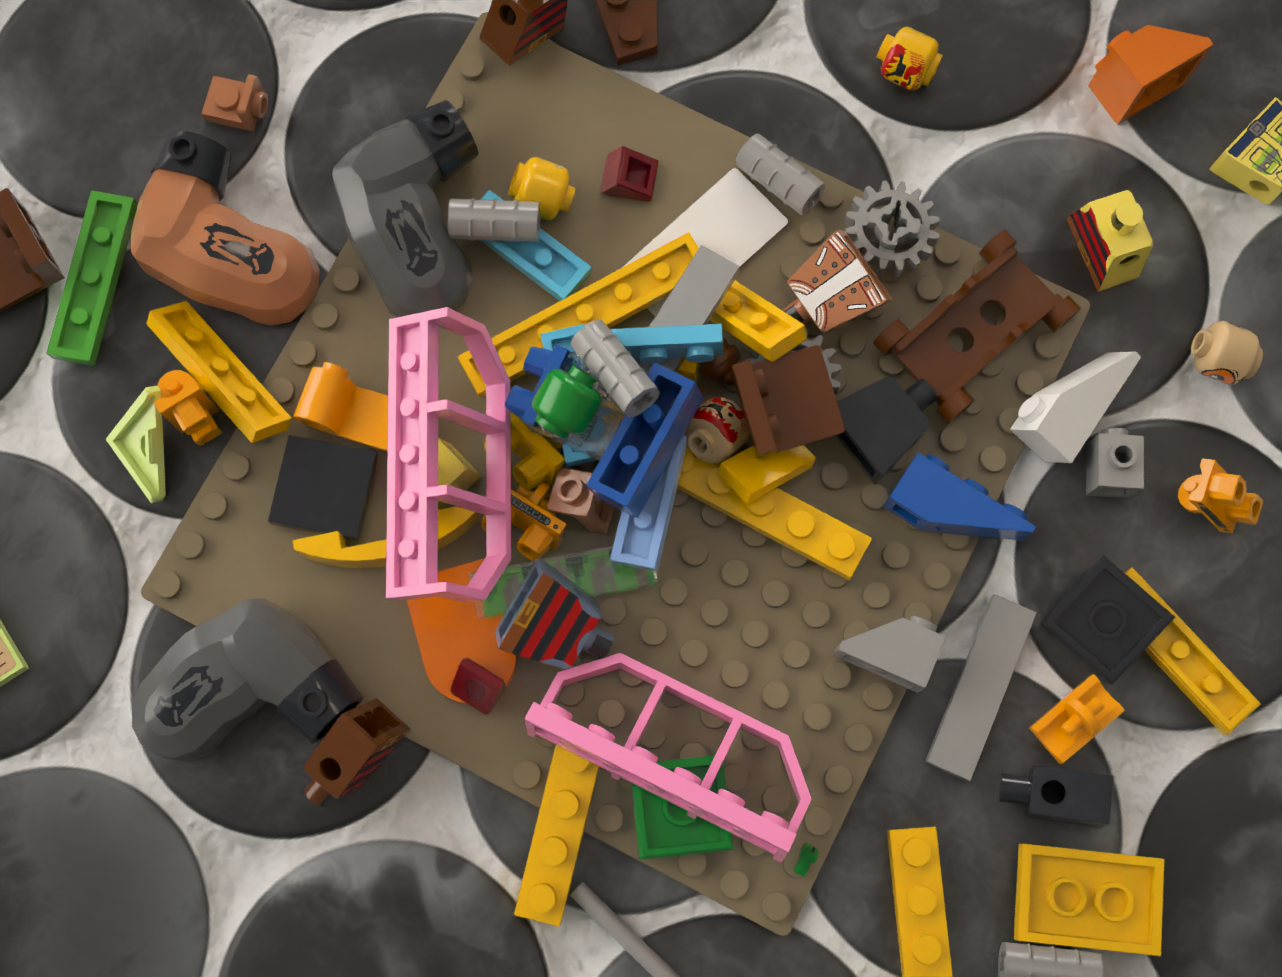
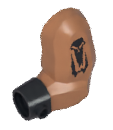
M173 131L169 135L151 171L152 176L139 199L131 230L132 255L145 273L199 303L234 312L256 323L268 326L291 322L309 308L319 289L320 269L311 248L288 233L254 223L239 212L224 205H219V201L224 198L231 153L225 146L201 134L189 131Z

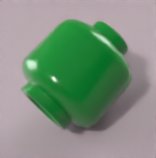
M572 365L568 372L562 369L551 370L532 399V408L537 413L534 420L545 429L564 439H567L570 434L580 435L584 433L603 401L601 394L593 388L596 382L595 377L575 365Z

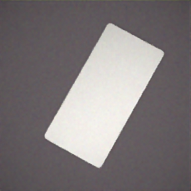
M733 168L624 266L688 232L698 248L702 245L741 266L786 226L788 219L738 169ZM667 298L647 309L656 316Z

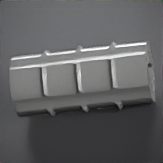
M760 134L753 135L742 146L736 157V166L751 176V180H756L767 189V192L773 193L784 202V205L790 206L802 216L812 210L825 192L826 184L813 175L810 169H805L794 160V157L788 156L777 147V144H772Z
M473 197L471 199H450L448 234L450 239H469L472 242L474 240H492L494 243L496 241H514L515 243L519 241L539 242L540 202L519 201L518 199L515 201L496 199L475 200Z
M603 320L589 322L574 335L571 341L572 348L582 359V362L585 363L586 368H589L599 384L609 393L613 402L617 403L627 417L637 416L653 405L660 391L645 373L644 368L638 365L631 356L630 351L625 349L621 341L617 339V335L612 333Z
M1002 942L998 957V977H1103V959L1101 953L1062 949L1055 948L1054 946L1030 945V943Z

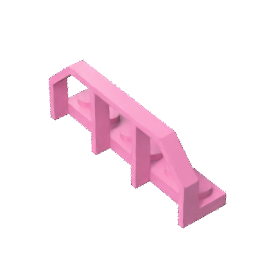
M448 307L389 319L386 599L396 601L436 596L461 602L486 600L511 561L510 411L505 407V402L510 393V379L486 326ZM439 326L463 336L486 385V415L447 399L438 401ZM438 417L486 434V497L450 485L438 486ZM438 501L486 515L487 556L467 586L450 582L438 583Z
M622 653L557 672L541 704L533 702L525 717L527 734L535 739L537 736H540L611 772L612 778L618 781L623 778L687 810V816L696 819L698 816L774 854L773 859L780 863L788 854L797 835L798 827L812 799L788 735ZM617 669H622L655 686L624 747L614 743L615 736L600 726L590 724L587 729L571 721L573 715L555 704L563 687ZM665 691L731 723L703 781L695 774L683 768L676 767L674 772L656 764L658 761L657 756L637 746ZM740 728L779 748L798 801L796 810L789 823L773 813L763 811L760 816L744 808L745 801L729 791L719 789L717 794L710 791Z

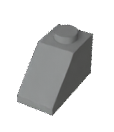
M911 616L910 620L901 618L841 641L835 648L833 656L918 693L927 686L946 636L935 632L937 626L932 622L920 617Z

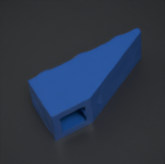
M919 452L911 461L882 506L920 531L1023 541L1036 528L1035 525L1027 521L1028 516L1021 509L1007 503L1001 505L990 498L988 490L978 482L971 479L961 480L949 472L950 467L943 460L929 454L925 457Z

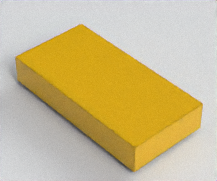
M804 445L757 459L754 446H751L723 461L717 473L748 504L812 468L816 457Z

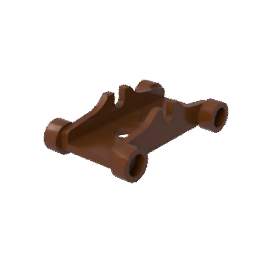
M1005 229L995 235L979 252V255L988 265L967 279L954 295H948L911 331L897 319L873 341V344L884 356L891 353L916 381L924 379L932 386L937 395L936 402L940 406L936 412L947 424L953 422L975 401L964 387L1037 324L1043 321L1055 333L1081 310L1070 296L1063 299L1058 293L1054 295L1017 256L1018 251L1014 248L1017 241ZM986 303L999 305L1004 312L1003 321L996 325L987 324L980 316L981 306ZM954 330L965 331L972 339L971 349L966 352L953 350L948 344V335Z

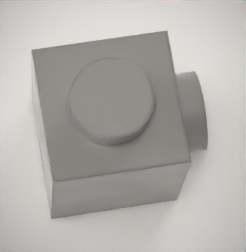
M1108 428L1102 430L1101 433H1098L1086 444L1087 496L1132 498L1144 489V436L1129 435V431L1123 428Z

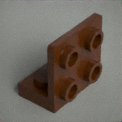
M8 188L0 191L1 313L65 278L26 207Z
M818 345L784 354L774 362L764 360L751 364V361L747 360L732 365L731 373L757 459L844 432L845 427L823 354Z

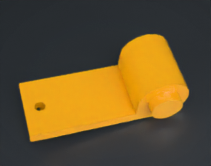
M324 362L322 368L312 367L293 414V419L312 429L388 452V395L356 386L354 382L347 378L349 372L338 365Z

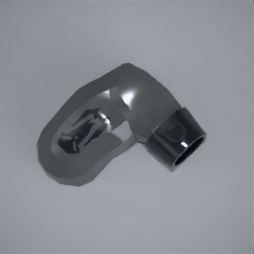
M447 100L406 116L403 121L378 130L349 150L333 168L334 189L353 250L374 281L381 299L389 312L397 317L445 307L456 311L465 303L474 280L470 261L456 240L450 239L448 228L444 224L440 205L432 191L439 180L445 182L479 154L477 145L466 123L456 108Z
M265 598L246 599L217 617L188 631L166 652L140 683L132 700V728L139 742L152 753L168 759L193 762L212 754L238 723L252 716L266 702L275 704L278 707L276 713L313 744L327 735L343 713L358 707L363 700V696L336 659L332 660L315 634L289 611Z

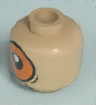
M1217 321L1206 330H1200L1191 344V353L1194 354L1196 370L1204 376L1228 385H1236L1244 379L1253 377L1263 359V350L1260 347L1258 337L1252 331L1227 321Z

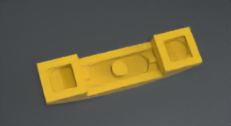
M457 506L438 510V550L469 531L480 520L479 514ZM339 531L292 540L294 550L298 554L317 563L344 568H376L386 566L387 539L347 547L345 538Z

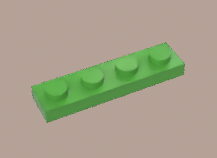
M91 190L46 352L52 359L95 366L138 203L134 198Z

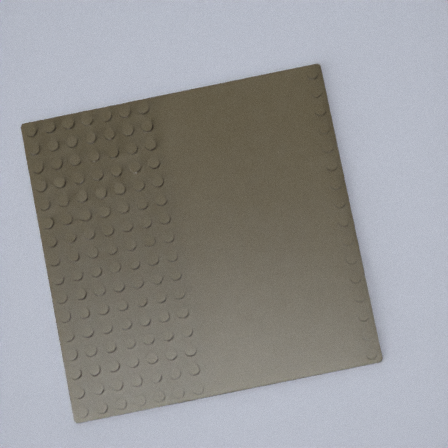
M488 12L480 15L426 106L428 108L444 100L449 101L466 123L479 152L475 159L445 182L439 180L432 190L440 205L444 224L447 228L450 199H471L473 197L475 200H481L491 190L504 201H513L514 197L508 196V190L519 162L526 164L530 158L539 157L563 166L569 172V185L575 187L572 203L567 212L559 210L554 219L550 221L541 219L540 228L592 267V273L576 291L578 292L621 269L730 170L736 168L788 219V223L740 266V273L735 280L781 310L797 299L787 283L788 279L835 231H845L846 228H849L843 224L846 213L852 211L850 206L855 196L863 199V191L794 159L805 169H810L813 175L826 184L825 192L819 202L809 213L802 216L790 206L784 205L781 199L773 193L767 192L764 186L756 180H751V176L736 166L735 160L740 149L751 137L549 40H546L509 66L479 39ZM625 146L659 161L651 201L646 202L601 193L606 158L610 152ZM882 205V206L876 207V209H881V208L885 207L886 205ZM891 217L888 225L889 241H891L894 234L893 217ZM937 227L932 230L940 234L936 245L930 246L933 252L927 261L919 258L920 264L916 271L912 272L904 265L900 277H895L892 268L886 267L882 276H878L876 271L877 265L870 264L871 269L893 300L890 303L830 332L822 333L813 320L805 325L808 340L813 341L814 338L821 335L823 340L820 348L823 351L834 348L836 351L834 357L829 362L830 364L841 365L839 375L832 378L841 383L838 392L834 393L836 401L887 376L894 377L904 390L917 382L891 353L884 356L873 344V341L897 319L911 331L948 295H954L967 279L988 265L979 255L982 248ZM348 238L315 294L309 308L306 309L262 384L292 417L288 430L251 443L238 427L235 429L144 583L141 595L144 599L195 626L217 617L246 599L265 598L289 611L315 634L332 660L336 659L363 696L359 706L377 698L410 728L404 737L540 808L556 744L540 736H537L536 739L527 734L525 717L533 702L541 704L557 672L566 669L517 655L514 676L490 714H483L469 704L454 702L443 696L432 685L426 674L407 601L386 599V566L376 568H344L303 558L294 550L292 540L320 535L319 533L273 525L268 522L288 436L293 435L376 451L379 456L359 541L345 540L347 547L387 539L388 452L312 429L293 419V414L312 367L322 368L324 362L346 369L349 372L347 378L354 382L356 386L388 395L389 319L398 317L389 312L381 299L374 281L357 257ZM455 239L470 261L474 279L465 303L456 311L484 324L491 338L559 302L480 240L472 242L469 239ZM901 248L894 253H901L909 249ZM1036 275L1054 295L1058 293L1063 299L1070 296L1081 310L1055 333L1041 321L966 385L964 389L975 401L950 424H947L936 412L940 407L936 401L924 409L922 413L927 417L931 425L916 444L876 485H874L836 436L804 445L816 457L812 468L777 488L872 538L850 581L677 489L659 570L658 572L652 571L654 584L649 585L646 569L634 567L638 587L616 591L612 567L606 568L604 557H599V562H594L595 571H590L595 594L592 597L597 601L602 614L596 626L614 635L612 646L605 657L622 653L788 735L812 799L798 827L793 844L782 863L773 859L774 854L732 834L734 850L639 860L631 782L623 778L618 781L611 777V772L600 767L584 829L585 833L780 936L788 935L791 932L907 688L833 656L835 648L843 640L901 618L910 620L911 616H916L938 626L980 538L978 536L920 531L882 506L918 452L925 457L929 454L943 460L950 467V473L963 481L971 479L978 482L988 490L990 498L996 502L998 501L1025 444L1010 428L1018 418V411L1022 404L1031 398L1033 394L1055 382L1090 309V303L1086 298ZM986 303L980 308V316L987 324L996 325L1003 321L1004 312L999 305ZM646 308L609 329L649 327L655 316ZM709 320V322H708L707 324H715V323L712 322L711 320ZM439 326L438 401L447 399L486 415V395L479 398L457 356L469 350L463 336ZM722 329L723 338L725 337L730 346L735 344L740 351L738 363L744 362L749 358L756 359L751 353L752 348ZM954 330L948 335V344L957 352H966L972 347V339L965 331ZM698 363L697 373L699 376L696 384L704 397L701 404L713 397H724L734 401L742 408L735 384L728 385L722 380L713 381L709 377L702 376L698 370L701 365ZM526 373L510 382V391L516 385L534 392L540 378ZM599 390L602 395L607 397L605 392ZM439 417L438 437L452 444L482 476L467 491L486 497V450L484 449L486 434ZM750 433L745 444L731 457L753 446ZM562 449L559 453L564 457V452ZM513 451L511 453V489L516 492L520 484L515 480L512 473L514 466L522 459ZM600 460L570 467L565 462L561 468L593 473ZM539 485L534 487L532 490L536 491ZM614 508L607 535L590 532L575 517L557 514L555 517L567 524L562 534L563 542L556 551L549 548L540 559L547 563L554 562L555 566L552 567L568 578L567 568L561 569L560 561L612 551L622 510ZM478 513L480 520L469 531L438 550V571L486 558V531L481 528L484 514ZM513 524L511 525V561L504 572L531 567L535 563L522 555L517 549V542L525 532ZM517 573L511 574L512 578L506 579L508 587L502 588L506 609H508L521 587L518 583ZM609 584L611 592L605 593L604 585ZM581 650L571 668L598 660L599 658ZM617 669L564 686L555 704L573 715L571 721L587 729L590 724L600 726L615 736L614 743L624 747L655 686L622 669ZM665 691L637 746L653 753L658 757V761L716 755L731 723ZM740 728L723 762L727 791L742 798L745 801L744 808L760 816L763 811H767L783 818L789 823L796 810L798 801L779 748ZM808 843L819 849L817 860L814 864L811 863L804 877L794 872V867L799 859V853L803 844Z

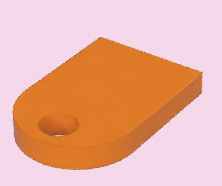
M485 558L438 571V583L450 582L467 586ZM438 596L406 600L426 674L432 685L443 696L454 702L467 704L451 692V686L459 664L463 658L466 659L467 657L503 679L506 687L509 685L516 670L517 655L498 649L494 632L505 613L485 617L482 601L461 602Z

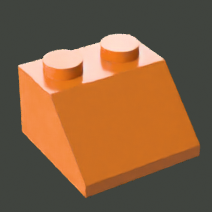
M1146 25L1134 33L1126 30L1117 35L1107 45L1109 51L1096 64L1095 68L1097 71L1088 87L1116 125H1119L1185 85L1214 44L1209 37L1152 25Z

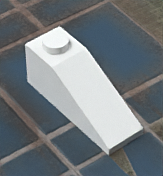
M1136 351L1107 352L1036 392L1031 398L1026 400L1018 411L1019 416L1010 430L1044 462L1072 463L1141 356Z

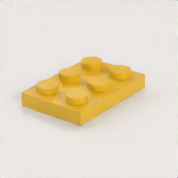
M1019 844L1014 940L1161 956L1164 859Z

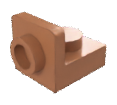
M248 75L245 83L213 76L201 114L207 122L254 132L258 118H263L266 114L268 95L265 93L257 76Z
M560 468L547 508L554 514L575 517L590 532L607 535L615 507L598 499L586 486L593 473Z

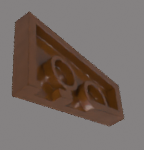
M594 0L617 66L657 54V0Z

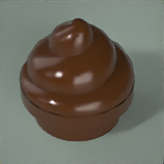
M724 337V355L714 356V359L711 361L699 363L701 367L698 370L702 376L709 377L713 381L722 380L725 384L733 385L735 383L731 369L732 365L737 364L740 360V351L735 344L730 346Z

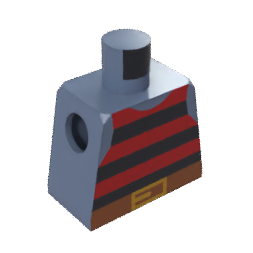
M537 558L494 631L498 649L562 669L571 668L581 650L599 659L604 658L612 646L614 635L596 626L602 615L597 601L540 558Z

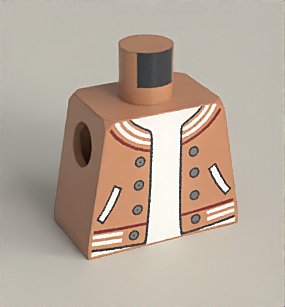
M837 230L788 279L787 283L797 299L783 308L782 311L804 325L813 320L819 330L825 333L890 303L893 299L846 231Z

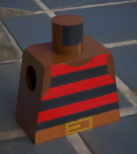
M492 0L479 39L510 66L564 28L568 0Z
M377 698L343 713L304 765L305 771L313 778L304 790L305 795L315 805L327 807L334 797L339 799L357 789L366 782L410 728Z

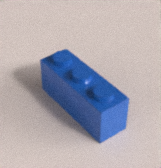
M655 362L647 375L660 391L657 400L637 416H624L586 485L598 499L637 519L704 398L696 382Z

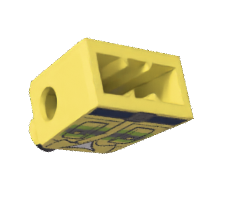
M1276 97L1209 168L1214 174L1264 204H1271L1282 192V102Z

